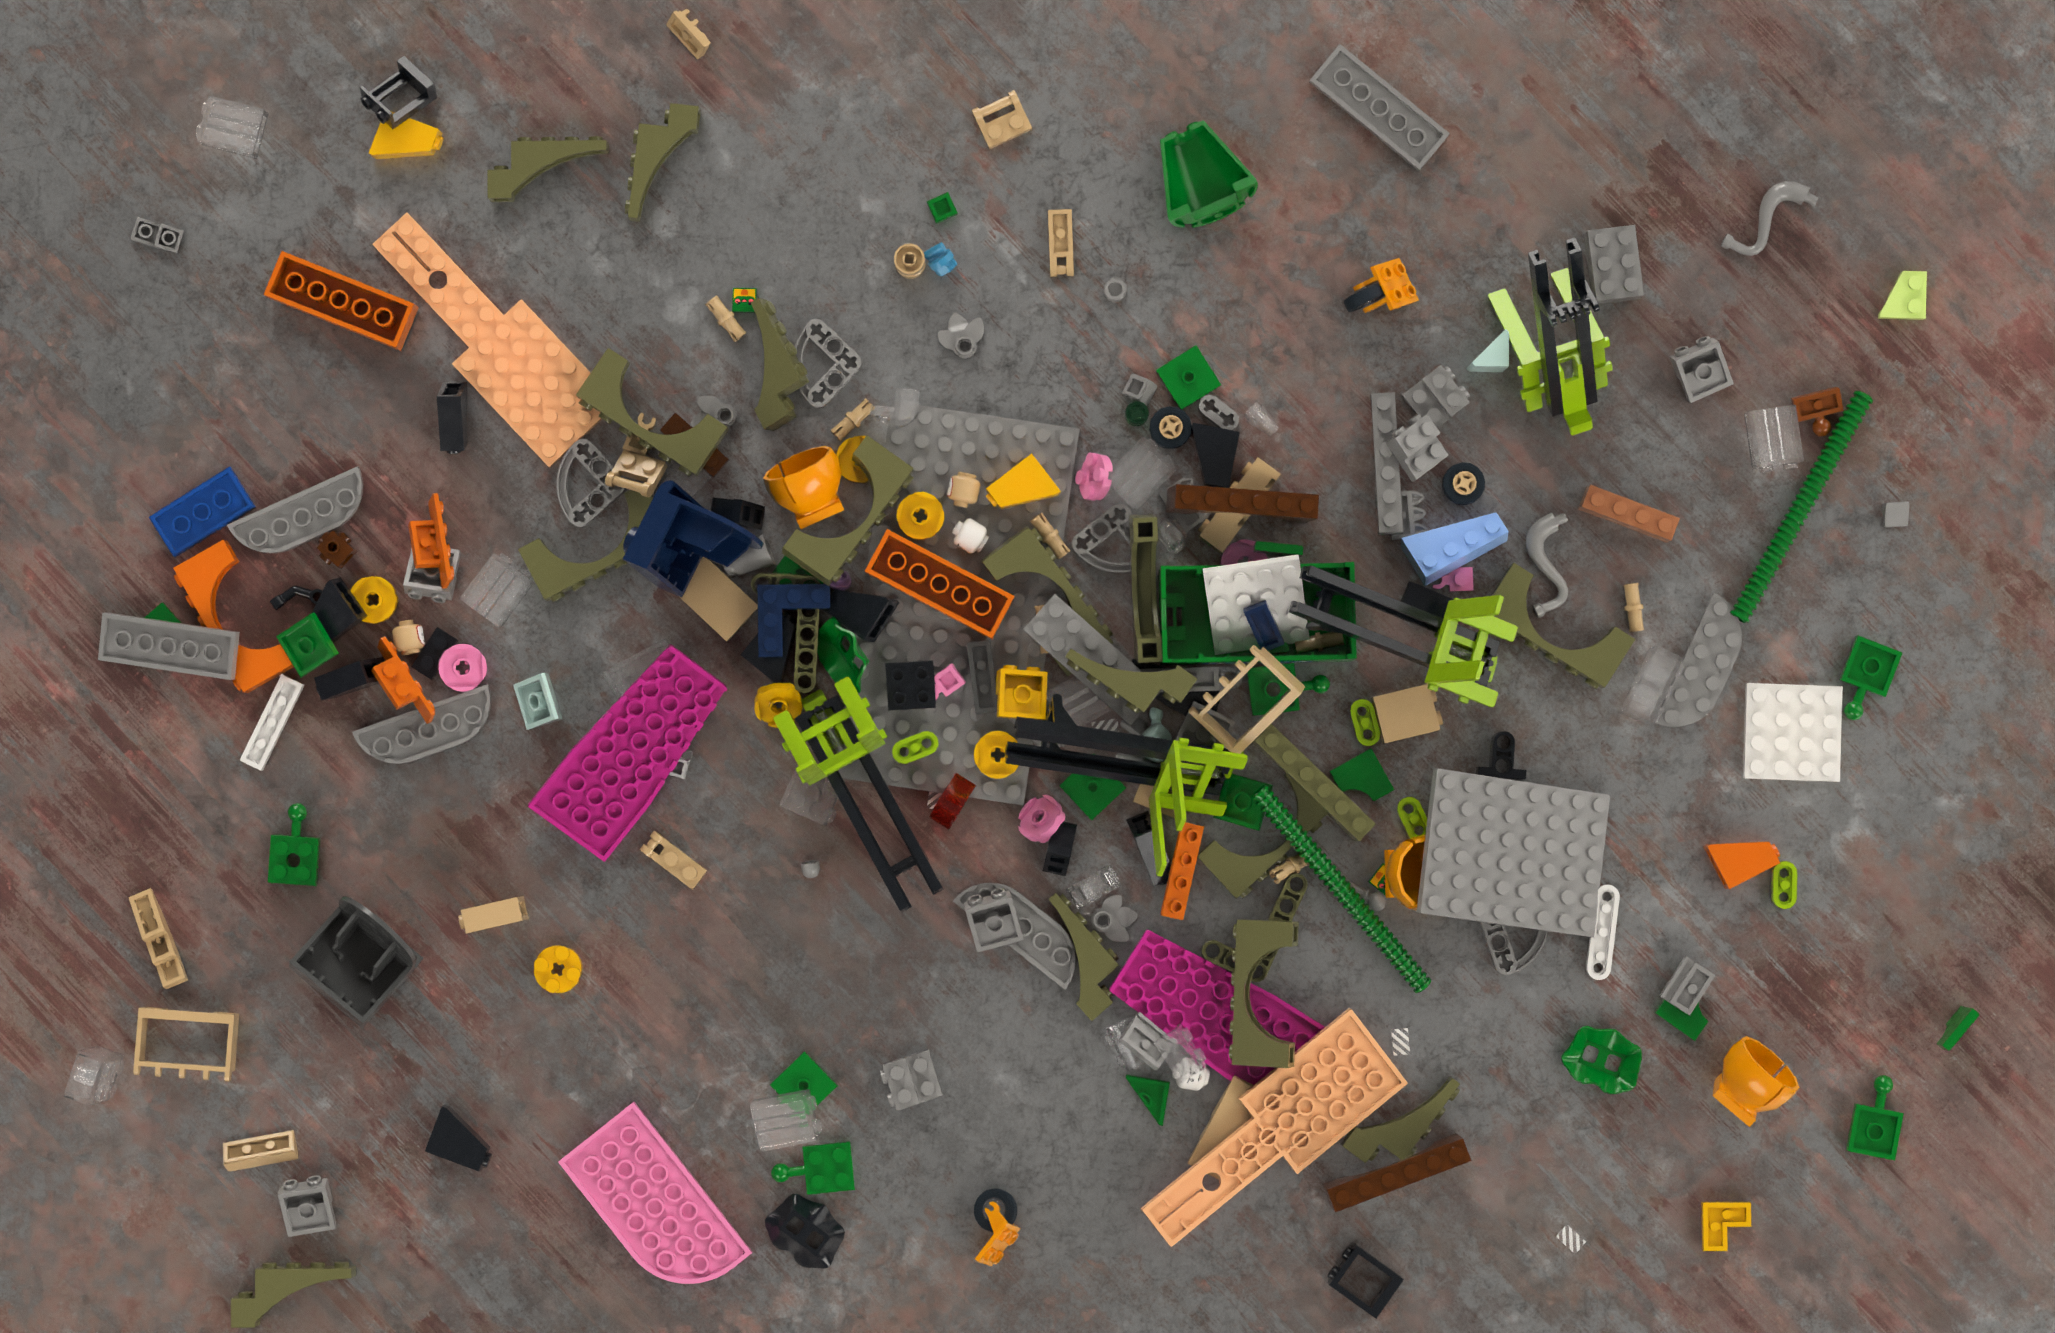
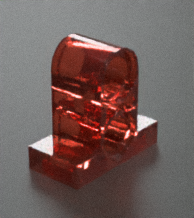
M955 773L934 806L929 818L949 830L976 785Z

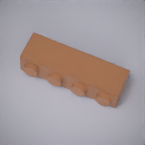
M1593 485L1585 488L1578 510L1666 543L1672 541L1680 520L1678 517Z

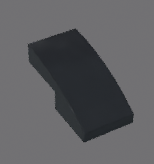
M1409 581L1401 602L1444 618L1448 602L1454 599Z

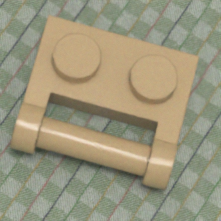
M1015 90L1009 92L1008 96L987 106L971 110L989 150L1032 130V126ZM1011 104L1013 105L1014 111L985 123L983 117Z
M623 450L612 471L606 475L605 485L641 493L642 496L649 498L667 469L666 461ZM621 476H625V477H629V478L636 479V480H639V481H643L644 483L642 484V483H639V482H635V481H632V480H628V479H625V478H621Z

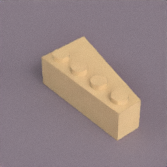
M1257 457L1253 464L1248 462L1241 471V474L1244 476L1240 482L1234 481L1229 488L1269 491L1281 474ZM1216 513L1211 521L1206 519L1198 530L1201 534L1198 538L1222 554L1250 515Z

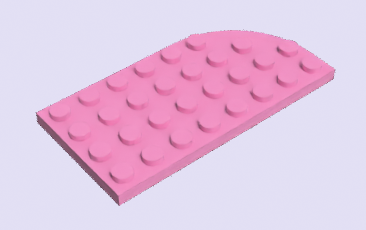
M635 1102L631 1103L558 1161L636 1262L645 1270L661 1279L681 1284L710 1281L726 1274L753 1253Z

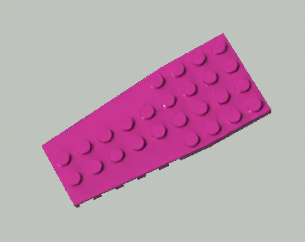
M670 644L570 750L528 803V807L605 862L650 806L664 785L666 778L674 770L678 760L684 751L688 749L692 739L700 731L710 712L716 707L722 694L727 691V686Z
M1148 929L1145 930L1110 986L1109 991L1137 1012H1141L1166 1034L1230 1081L1235 1075L1255 1085L1276 1068L1232 1065V1059L1229 1058V1047L1233 1044V1035L1230 1034V1022L1233 1020L1234 1014L1230 1007L1231 997L1234 996V987L1231 984L1232 973ZM1252 983L1250 984V1002L1258 1022L1273 1036L1288 1042H1295V1051L1325 1028L1277 996Z

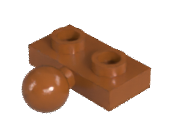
M1839 387L1791 398L1795 421L1801 422L1815 418L1812 430L1815 435L1820 437L1828 435L1831 431V423L1825 418V415L1844 411Z

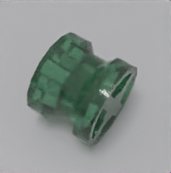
M1140 401L1131 402L1125 410L1126 421L1135 427L1142 426L1149 416L1148 407Z

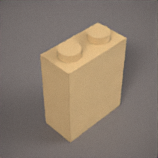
M1428 684L1371 698L1380 729L1382 744L1440 730L1439 725H1443L1440 711H1436L1434 702L1437 701L1436 692L1427 689Z
M524 896L461 910L462 915L458 916L460 927L465 929L466 933L529 919Z

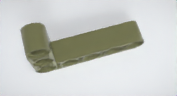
M760 572L753 576L751 588L757 594L755 581L759 577L766 578L769 585H779L780 580L784 578L790 579L793 584H803L806 580H813L816 584H820V581L815 576L807 574ZM798 609L794 685L802 693L812 691L816 683L819 609H815V613L812 616H805L801 609ZM809 627L814 631L812 639L804 640L800 636L803 628ZM804 651H808L813 655V660L808 664H804L799 660V655ZM802 675L809 676L812 680L810 686L801 687L798 684L799 677Z
M1292 874L1285 879L1267 920H1293L1308 886L1307 880L1303 875ZM1294 877H1298L1302 881V887L1298 891H1293L1290 888V881ZM1284 899H1289L1292 902V909L1287 913L1282 912L1280 909V902ZM1216 940L1204 942L1201 953L1205 959L1231 972H1235V967H1230L1227 962L1228 957L1232 955L1233 948ZM1210 944H1216L1219 948V953L1215 957H1208L1206 954V948ZM1278 950L1272 952L1260 962L1262 974L1257 978L1252 977L1251 981L1260 982L1264 980Z

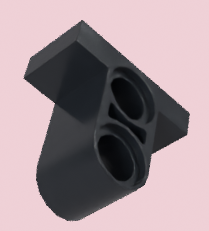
M712 498L710 511L739 526L762 530L765 506L741 499Z
M1502 731L1493 735L1490 743L1489 767H1476L1475 774L1505 779H1526L1527 770L1513 769L1515 738L1511 733ZM1501 735L1507 737L1509 741L1505 749H1501L1497 745V739ZM1499 759L1507 763V769L1503 773L1498 772L1495 766Z
M1063 822L1050 837L1042 871L1066 876L1077 824Z

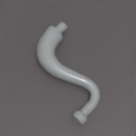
M1784 181L1775 184L1768 189L1760 204L1756 243L1753 246H1745L1734 240V237L1727 233L1721 243V247L1725 249L1730 248L1747 256L1759 254L1767 244L1773 212L1781 202L1793 201L1801 205L1805 201L1814 206L1818 197L1809 193L1810 187L1797 182Z
M1552 513L1543 516L1530 527L1526 535V548L1529 557L1536 567L1556 585L1559 592L1558 596L1553 600L1543 604L1537 603L1532 605L1537 618L1543 617L1546 612L1560 607L1566 602L1568 597L1566 581L1544 552V541L1546 538L1559 531L1558 525L1568 522L1565 513L1555 517Z

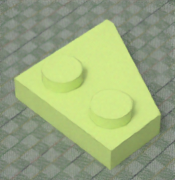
M1902 271L1896 280L1894 288L1889 293L1885 305L1879 312L1878 319H1926L1927 271Z

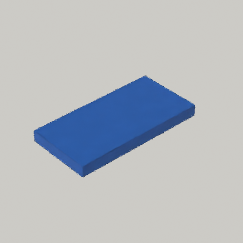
M229 466L149 516V519L173 557L176 558L253 510L256 506L232 467Z

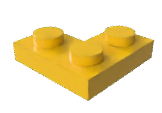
M1701 1202L1702 1250L1728 1251L1727 1227H1751V1202Z

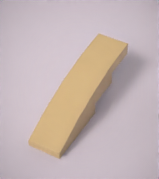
M150 888L128 897L142 940L146 942L152 963L157 967L163 988L169 989L188 981L179 952L153 890Z

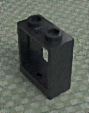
M1354 1243L1352 1247L1348 1246L1342 1253L1341 1258L1343 1260L1338 1267L1334 1265L1327 1275L1329 1278L1327 1283L1377 1319L1404 1279ZM1358 1254L1390 1276L1370 1305L1338 1283Z

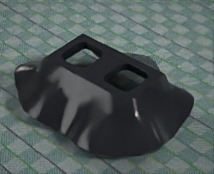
M792 1194L787 1197L765 1219V1226L772 1244L780 1250L791 1252L795 1261L806 1268H828L832 1264L834 1255L845 1235L843 1227L837 1223L825 1205L810 1201L799 1194ZM794 1216L804 1222V1227L797 1235L790 1232L786 1227ZM812 1231L818 1232L824 1238L817 1249H813L806 1243V1239Z

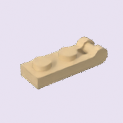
M1072 209L1048 210L1050 277H1057V274L1074 276ZM1057 258H1066V265H1057Z
M653 831L650 835L651 839L646 845H642L640 851L693 890L708 870L658 832ZM658 844L665 847L660 854L654 851Z

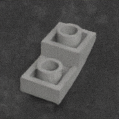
M137 217L130 240L177 254L184 231Z

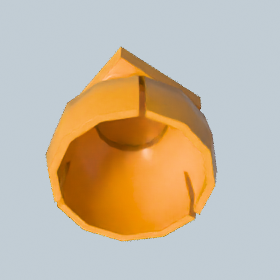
M815 447L794 454L779 462V464L774 465L765 473L763 480L766 490L775 503L794 513L800 529L844 510L837 493L842 472L839 460L831 447Z
M1426 834L1401 842L1395 850H1384L1386 898H1396L1403 906L1413 910H1417Z
M1745 1036L1736 1042L1724 1057L1723 1071L1714 1081L1712 1096L1750 1127L1756 1121L1757 1112L1776 1110L1791 1099L1800 1087L1788 1066H1785L1777 1076L1773 1077L1785 1063L1758 1040Z

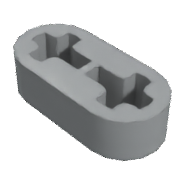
M1206 395L1200 400L1198 407L1200 413L1218 428L1234 430L1239 423L1237 413L1217 397ZM1211 400L1214 401L1213 407L1218 410V413L1216 414L1212 410L1206 412L1203 402L1209 403ZM1222 413L1225 417L1232 415L1234 425L1228 424L1224 426V420L1219 414Z

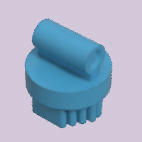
M942 242L924 252L925 258L929 260L928 266L938 276H944L957 266L953 253L950 249H946Z

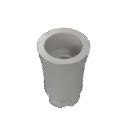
M764 535L758 537L764 543L762 549L749 547L744 554L728 567L723 566L729 578L776 565L773 552Z

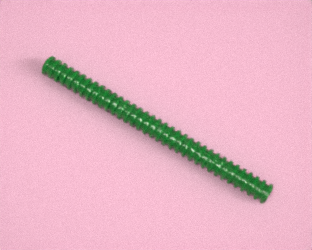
M1854 391V397H1851L1849 400L1851 403L1846 405L1847 410L1842 412L1843 417H1839L1838 420L1840 422L1836 423V429L1831 432L1833 435L1828 437L1829 442L1824 444L1825 449H1821V455L1817 456L1818 461L1814 462V468L1810 469L1811 474L1806 476L1807 481H1803V488H1799L1800 493L1795 495L1796 500L1792 501L1793 506L1788 508L1789 513H1785V520H1781L1780 523L1782 525L1777 527L1778 532L1773 535L1775 538L1770 540L1771 545L1766 547L1767 552H1763V559H1759L1760 564L1755 566L1756 571L1752 572L1753 577L1748 579L1749 584H1745V591H1741L1742 596L1737 598L1738 603L1734 604L1733 607L1735 609L1731 610L1730 614L1739 618L1740 622L1749 623V616H1753L1752 611L1757 609L1756 604L1761 602L1760 597H1764L1763 592L1767 591V585L1771 584L1772 581L1770 579L1775 577L1774 572L1779 570L1778 565H1782L1783 562L1781 560L1786 557L1785 553L1789 552V545H1793L1792 540L1797 538L1796 533L1801 531L1800 526H1804L1803 521L1807 520V513H1811L1812 510L1810 508L1815 506L1814 501L1819 499L1818 494H1822L1823 491L1821 489L1826 486L1825 482L1829 481V475L1833 474L1832 469L1837 467L1836 462H1840V455L1842 456L1844 454L1843 450L1848 447L1847 442H1851L1852 439L1850 437L1855 435L1854 430L1859 428L1858 423H1862L1861 418L1865 417V411L1870 408L1868 405L1873 403V399L1866 393Z
M1263 785L1252 794L1251 799L1253 801L1256 800V805L1262 807L1261 811L1266 812L1265 816L1271 818L1270 822L1276 824L1275 828L1281 830V835H1285L1287 841L1290 840L1289 844L1295 846L1294 850L1300 852L1299 856L1305 858L1304 862L1309 863L1308 867L1314 869L1313 873L1319 875L1318 878L1324 881V886L1328 885V890L1330 892L1333 891L1332 895L1338 897L1337 901L1343 903L1342 907L1344 909H1348L1347 913L1352 914L1351 918L1357 920L1356 923L1362 926V931H1366L1368 937L1371 936V941L1376 942L1375 946L1381 948L1380 952L1382 954H1386L1385 958L1390 959V964L1395 965L1394 968L1400 971V976H1404L1406 982L1409 981V986L1414 987L1413 991L1420 993L1430 985L1432 979L1426 977L1427 973L1421 971L1422 967L1417 966V961L1412 960V955H1408V951L1403 949V945L1397 943L1398 939L1396 937L1393 938L1394 934L1388 932L1389 928L1383 926L1384 922L1379 921V916L1374 915V910H1370V906L1364 903L1365 900L1359 898L1360 894L1358 892L1355 893V888L1350 887L1351 883L1345 881L1346 877L1344 875H1340L1341 871L1336 870V865L1331 864V859H1327V855L1321 853L1322 849L1316 847L1317 843L1315 841H1311L1312 837L1307 836L1308 832L1306 830L1303 831V826L1297 824L1298 820L1292 818L1293 814L1288 813V809L1283 807L1284 804L1282 802H1278L1279 798L1273 796L1274 792L1268 790L1269 786Z

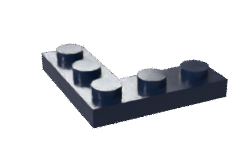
M757 585L758 658L783 657L782 610L830 609V585Z

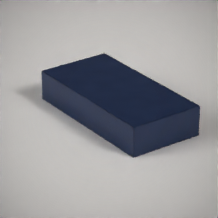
M1266 600L1244 608V614L1260 649L1264 647L1269 651L1285 644Z

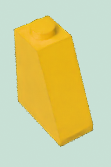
M408 118L394 129L387 123L383 124L380 122L369 154L375 159L431 156L435 154L436 150H440L444 138L438 128Z
M1032 453L986 488V491L989 493L986 495V498L993 507L998 505L1000 509L1052 498L1061 494L1060 489Z

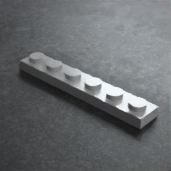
M1395 392L1371 393L1379 535L1403 534L1399 462L1386 444L1393 437L1391 433L1397 429Z

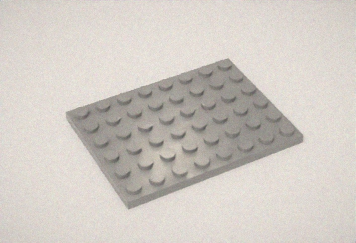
M1434 768L1416 913L1594 937L1610 795Z

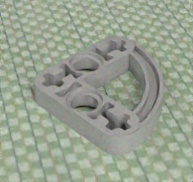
M814 319L800 333L795 344L797 350L795 355L799 362L803 364L804 351L810 339L835 362L811 389L807 384L799 388L807 402L814 408L820 409L825 407L859 372L862 361L860 356L823 321ZM813 325L815 327L821 325V332L825 336H827L828 332L831 334V336L825 339L823 345L819 343L823 339L818 334L811 335L813 332L811 327ZM832 340L838 341L841 345L837 353H830L827 350V345ZM847 349L849 352L845 353V355L849 359L855 357L857 359L855 361L857 366L855 368H846L847 362L842 357L840 361L836 358L840 357L844 350ZM838 374L841 376L842 381L839 386L833 387L829 385L828 378L830 375ZM825 383L826 387L833 391L832 394L829 395L826 391L822 396L824 401L822 403L820 401L814 403L813 393H821L824 388L820 385Z
M579 439L569 448L561 461L557 475V495L560 506L571 524L578 528L588 526L626 491L622 487L618 491L616 489L611 491V487L606 486L605 481H601L611 472L613 466L594 444L587 439ZM581 444L583 446H590L587 450L592 456L595 453L598 454V456L591 459L588 465L585 462L589 458L585 454H578ZM577 458L600 484L576 506L572 507L568 495V477L570 469ZM597 461H603L606 464V470L602 474H596L593 470V465ZM596 494L602 495L605 500L603 506L599 508L594 507L591 503L592 497ZM587 502L589 508L595 511V513L591 515L588 511L584 515L585 521L583 523L581 521L575 522V513L577 511L583 513L587 509L583 505Z
M1124 504L1112 506L1075 535L1072 540L1073 551L1084 562L1099 570L1111 573L1131 572V562H1108L1092 555L1090 551L1117 530L1130 545V538L1127 535L1129 515L1134 514ZM1115 509L1119 511L1124 509L1126 512L1124 514L1125 519L1123 521L1121 519L1114 521L1113 524L1116 527L1112 529L1110 522L1104 519V517L1108 515L1109 519L1115 516ZM1097 523L1107 525L1108 532L1106 535L1098 536L1095 534L1094 527ZM1090 530L1091 535L1098 541L1093 543L1091 539L1086 544L1088 547L1086 550L1083 548L1078 550L1076 548L1078 545L1077 539L1085 540L1089 536L1085 532ZM1158 545L1156 546V560L1160 554Z
M1480 922L1494 968L1502 975H1511L1529 965L1542 950L1549 932L1537 930L1535 939L1529 949L1516 960L1505 928L1506 925L1494 924L1491 926L1490 923ZM1495 935L1503 936L1505 941L1503 947L1498 949L1493 947L1491 940ZM1508 949L1509 953L1504 954L1505 959L1512 962L1508 966V971L1499 967V964L1502 963L1501 955L1496 957L1495 952H1503Z

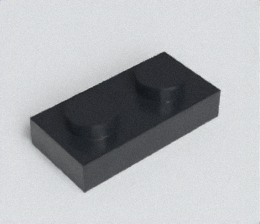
M437 627L411 667L433 680L438 673V662L442 653L452 645H455L458 639Z

